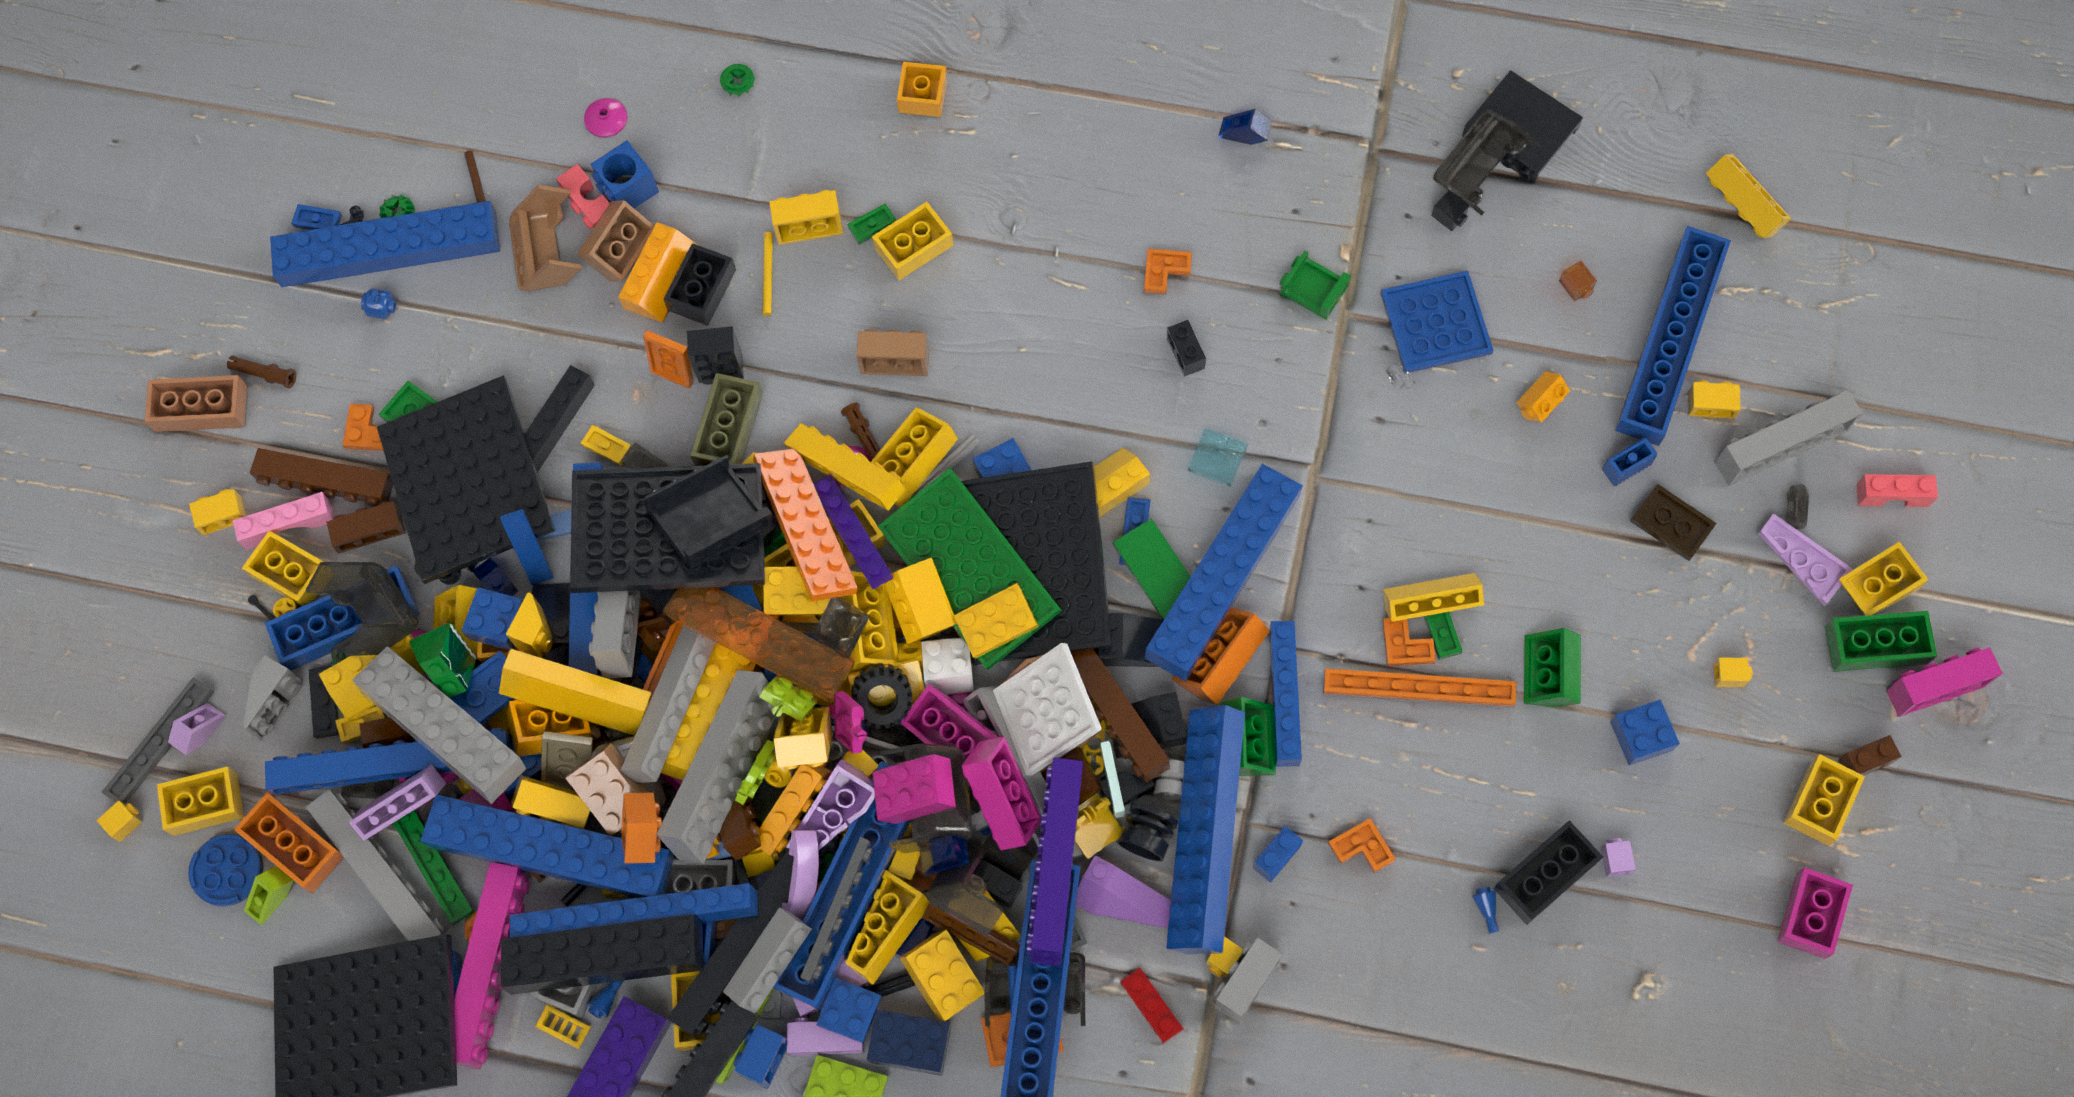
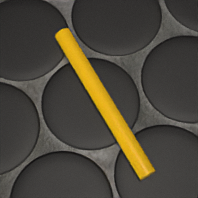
M771 232L764 233V316H771L773 233Z

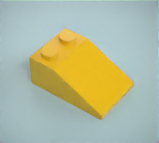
M1899 541L1841 577L1839 582L1866 616L1875 615L1924 587L1929 579Z

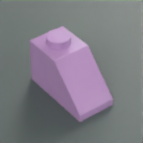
M206 703L173 721L168 743L187 755L204 745L224 720L225 715L209 703Z

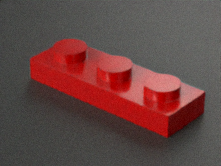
M1141 968L1120 981L1121 986L1162 1044H1165L1183 1031V1027Z

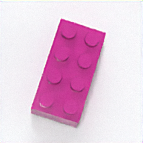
M1977 647L1966 652V655L1961 658L1958 655H1954L1945 659L1944 663L1937 665L1936 662L1922 667L1920 672L1915 673L1914 670L1905 672L1900 675L1899 679L1892 682L1893 686L1886 692L1898 717L1987 687L2001 676L2003 672L1990 647L1984 650Z
M929 684L913 704L910 711H908L907 717L900 722L939 756L950 758L951 766L963 776L962 765L980 741L998 738L997 735L943 691Z
M1005 736L980 741L963 763V774L971 785L973 796L978 801L983 817L988 822L993 839L997 842L1000 850L1025 846L1041 823L1040 813Z

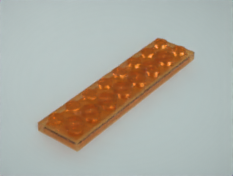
M716 587L677 589L663 610V614L767 670L790 680L792 683L830 703L855 665V661Z

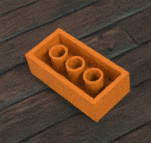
M268 792L234 828L245 840L302 888L312 894L344 858L338 849Z

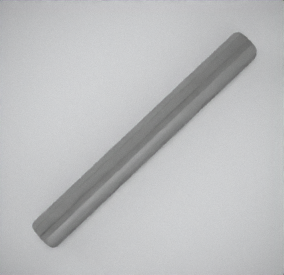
M973 434L965 438L938 463L910 499L949 468L953 469L979 445V440ZM894 504L891 507V511L894 513L900 507Z

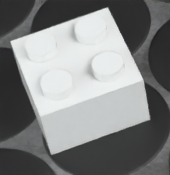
M962 637L921 642L925 688L929 684L940 689L946 695L974 692L971 653Z

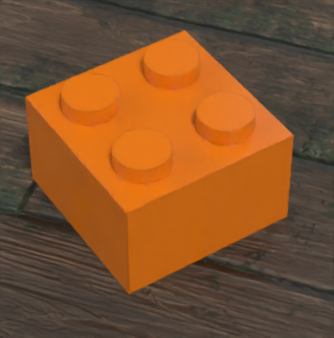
M654 793L623 794L621 837L624 863H655V853L660 852V838L656 834L662 824V820L659 817L660 806L659 803H655Z

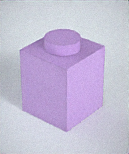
M1621 838L1607 840V844L1601 848L1606 877L1629 875L1636 869L1630 841L1622 842Z

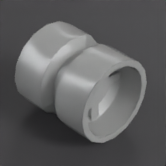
M1169 759L1170 769L1159 775V779L1155 781L1154 796L1168 800H1181L1185 762Z

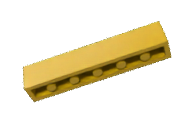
M800 423L784 442L787 449H794L801 454L804 463L827 476L831 474L837 482L887 511L905 491L900 482L902 479L898 474L893 471H885L883 466L877 462H869L859 452L857 454L853 453L844 443L841 445L837 444L830 435L826 434L823 436L812 425L807 427Z

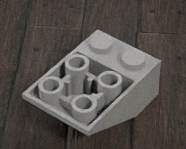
M266 655L251 674L243 728L261 741L271 733L273 724L278 717L285 713L287 704L292 697L299 693L303 683L288 668Z

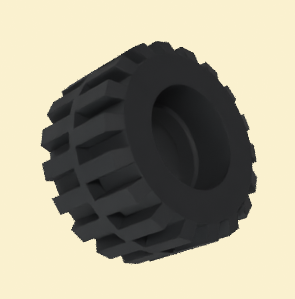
M878 663V667H874L873 664L869 665L867 671L863 669L860 671V676L855 677L851 696L863 708L866 725L871 726V724H875V728L879 729L881 725H885V728H891V723L894 722L897 725L900 723V718L905 719L907 717V711H910L912 707V691L908 678L902 674V670L899 668L894 669V666L891 664L885 667L883 663ZM879 685L889 686L895 690L896 697L886 706H876L867 698L872 688Z

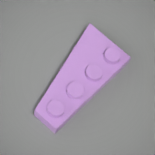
M1775 514L1771 516L1758 533L1824 607L1841 586L1839 579L1853 570Z

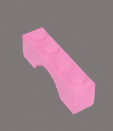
M323 492L232 521L237 541L246 550L257 547L269 530L277 534L283 530L295 527L318 528L327 525L326 521L332 520L334 513L331 501Z

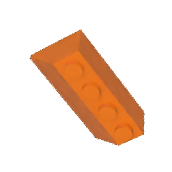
M1231 607L1186 682L1176 676L1172 680L1202 701L1217 705L1223 699L1232 683L1237 679L1242 669L1250 661L1257 648L1263 643L1270 630L1254 613Z

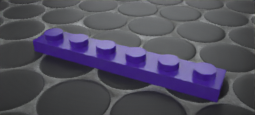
M831 474L814 483L825 512L872 590L893 579L890 570Z

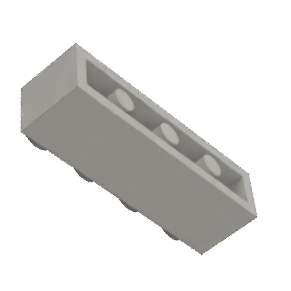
M779 907L723 992L740 1007L756 1013L812 929L797 916Z

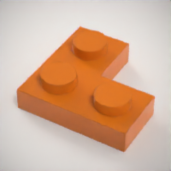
M1147 249L1144 293L1166 294L1168 274L1190 276L1192 252Z
M349 405L342 444L345 449L383 451L377 426H372L375 409L372 405Z
M1390 618L1383 619L1387 666L1435 663L1433 638L1409 640L1407 619L1391 622Z
M1371 818L1328 842L1340 864L1362 853L1372 871L1376 873L1396 860Z

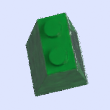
M451 622L410 639L409 643L419 665L441 692L448 698L467 691L477 656Z

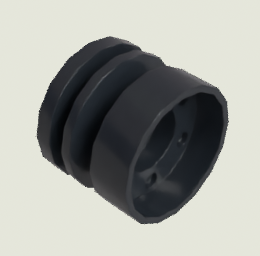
M1137 802L1131 803L1129 808L1131 813L1127 814L1126 820L1134 827L1122 826L1116 843L1137 856L1162 862L1169 848V844L1162 838H1173L1174 832L1172 830L1177 828V819L1157 807Z

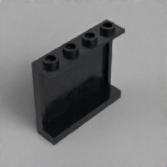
M1510 70L1466 123L1462 136L1468 143L1475 144L1481 148L1486 155L1493 156L1503 166L1517 172L1524 180L1535 184L1538 175L1571 134H1575L1580 128L1583 117Z
M727 455L720 459H715L710 464L700 469H695L690 474L673 480L667 486L654 490L645 496L646 511L690 570L772 527V513L767 506L763 509L732 471L729 467Z

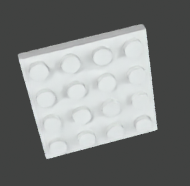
M1065 643L1059 644L993 690L1026 775H1034L1052 763L1053 758L1061 757L1102 730L1069 647Z

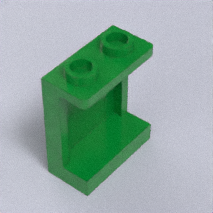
M1304 251L1301 257L1297 255L1294 259L1290 273L1286 272L1279 283L1282 285L1280 294L1327 320L1349 287L1351 275L1345 272L1341 276L1309 259V253Z

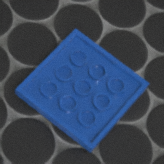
M1468 271L1381 290L1380 294L1404 373L1493 354L1494 350Z

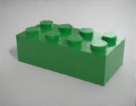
M1928 611L1832 618L1825 626L1833 672L1928 665L1937 657Z

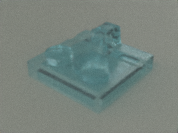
M1205 428L1188 471L1231 487L1248 444Z

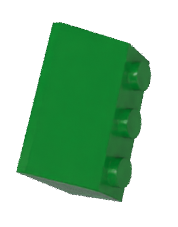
M1567 628L1525 635L1524 704L1557 707L1580 704L1581 635Z
M1244 697L1220 702V706L1227 705L1245 712L1239 776L1276 775L1273 705Z

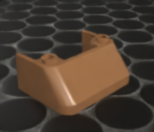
M538 184L510 215L509 228L517 285L522 291H535L565 285L582 269L581 264L561 262L558 256L554 228L563 219V211L560 204L571 194L570 190Z

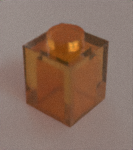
M1579 261L1562 272L1559 282L1575 302L1580 298L1586 299L1592 295L1597 280L1584 263Z

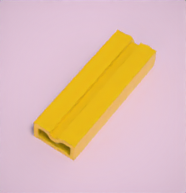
M510 649L503 666L499 694L634 736L648 708L651 692L514 649Z

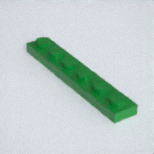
M415 809L395 821L393 824L450 923L454 926L473 914V908L439 850L429 848L420 841L425 826Z

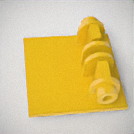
M1098 793L1078 807L1075 843L1086 859H1089L1116 840L1121 831V826L1108 809V806L1111 805L1110 801L1106 797L1102 799Z

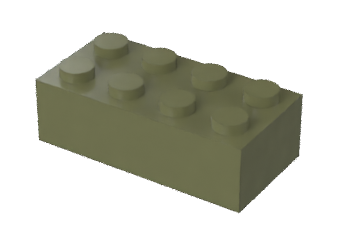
M719 373L715 374L690 454L695 466H706L713 460L720 459L726 455L729 458V465L742 464L763 396L760 382Z

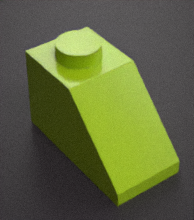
M276 865L256 876L243 911L260 925L264 924L287 898L294 880Z

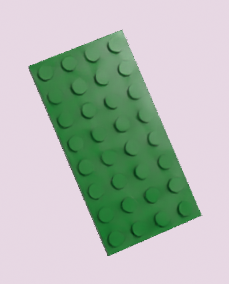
M951 468L946 470L878 525L907 566L932 558L954 615L1016 583L1019 584L1039 627L978 657L987 670L992 668L1062 611ZM958 624L954 625V628L964 639Z

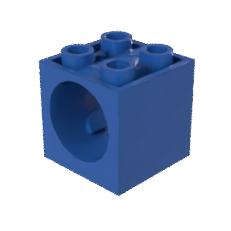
M628 140L591 163L594 171L591 175L597 183L595 185L601 194H606L609 203L611 201L624 200L630 206L636 208L659 193L652 171ZM623 175H634L629 181L625 183H613L617 178Z

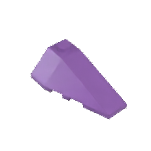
M841 759L797 830H815L818 850H820L868 810L875 798L874 784L862 771ZM791 840L789 841L788 845L786 846V847H788L789 849H790V842H791Z
M1094 856L1078 887L1076 906L1096 916H1106L1118 920H1128L1168 928L1171 900L1118 867Z

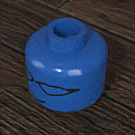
M372 288L362 296L361 309L364 310L368 317L384 320L396 310V300H393V296L389 291Z

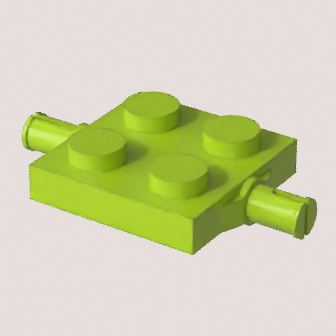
M778 676L763 689L760 698L774 706L772 709L773 715L781 716L782 713H785L800 722L806 718L818 702L809 691L804 690L803 685L801 687V684L793 686L790 680Z
M766 741L760 753L757 754L756 761L748 776L740 784L735 801L742 805L748 796L753 798L776 756L772 753L775 747L772 741Z

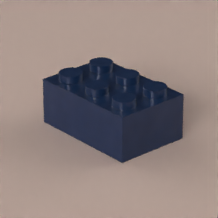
M876 1009L867 1061L872 1064L942 1076L952 1026L950 1022Z

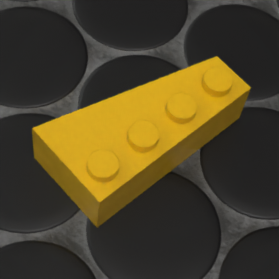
M885 870L882 876L883 881L880 888L876 890L873 897L874 902L870 912H867L864 918L865 923L861 933H858L846 960V964L854 973L872 985L924 915L930 903L924 894Z

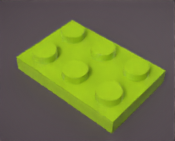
M817 1055L803 1097H883L889 1077Z

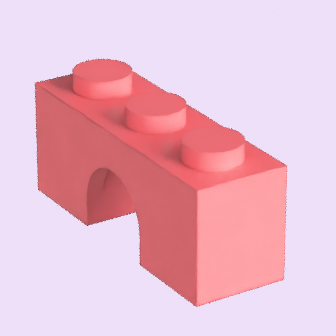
M576 164L557 177L556 180L559 184L558 188L570 190L571 194L568 196V199L571 203L569 205L576 214L581 213L584 217L582 218L583 223L590 230L594 229L610 203L603 194L594 200L585 199L586 195L594 190L590 178Z
M1865 474L1856 484L1858 506H1882L1888 501L1905 500V507H1929L1938 498L1936 475Z

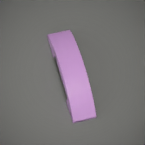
M792 830L789 854L794 856L788 903H782V908L794 914L802 921L815 897L817 887L819 854L815 830Z

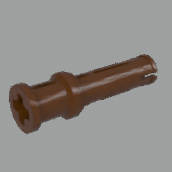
M233 355L229 357L233 362L227 361L228 369L264 378L270 384L278 383L290 389L296 381V371L291 368L286 370L279 368L276 364L264 365Z
M859 403L849 404L842 409L841 414L848 420L850 431L857 434L872 461L880 451V448L868 428V419L864 418L860 411Z

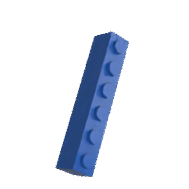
M1271 621L1269 643L1276 767L1300 766L1302 753L1295 621Z

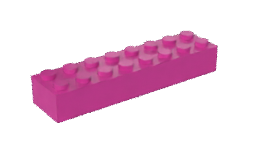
M490 862L454 999L456 1060L458 1066L481 1070L482 1064L486 1063L488 1057V1049L486 1047L488 1039H491L494 1033V1024L492 1023L494 1015H497L499 1012L501 1001L498 999L500 991L503 990L501 988V939L510 938V915L524 913V896L529 893L531 886L529 876L519 867Z

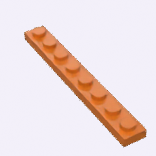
M1325 668L1323 694L1515 707L1516 681Z

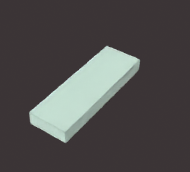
M1109 741L1101 742L1100 749L1115 818L1123 817L1125 810L1111 744Z

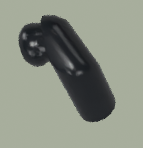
M352 206L349 209L351 214L349 221L340 225L362 222L364 211L361 210L360 206Z

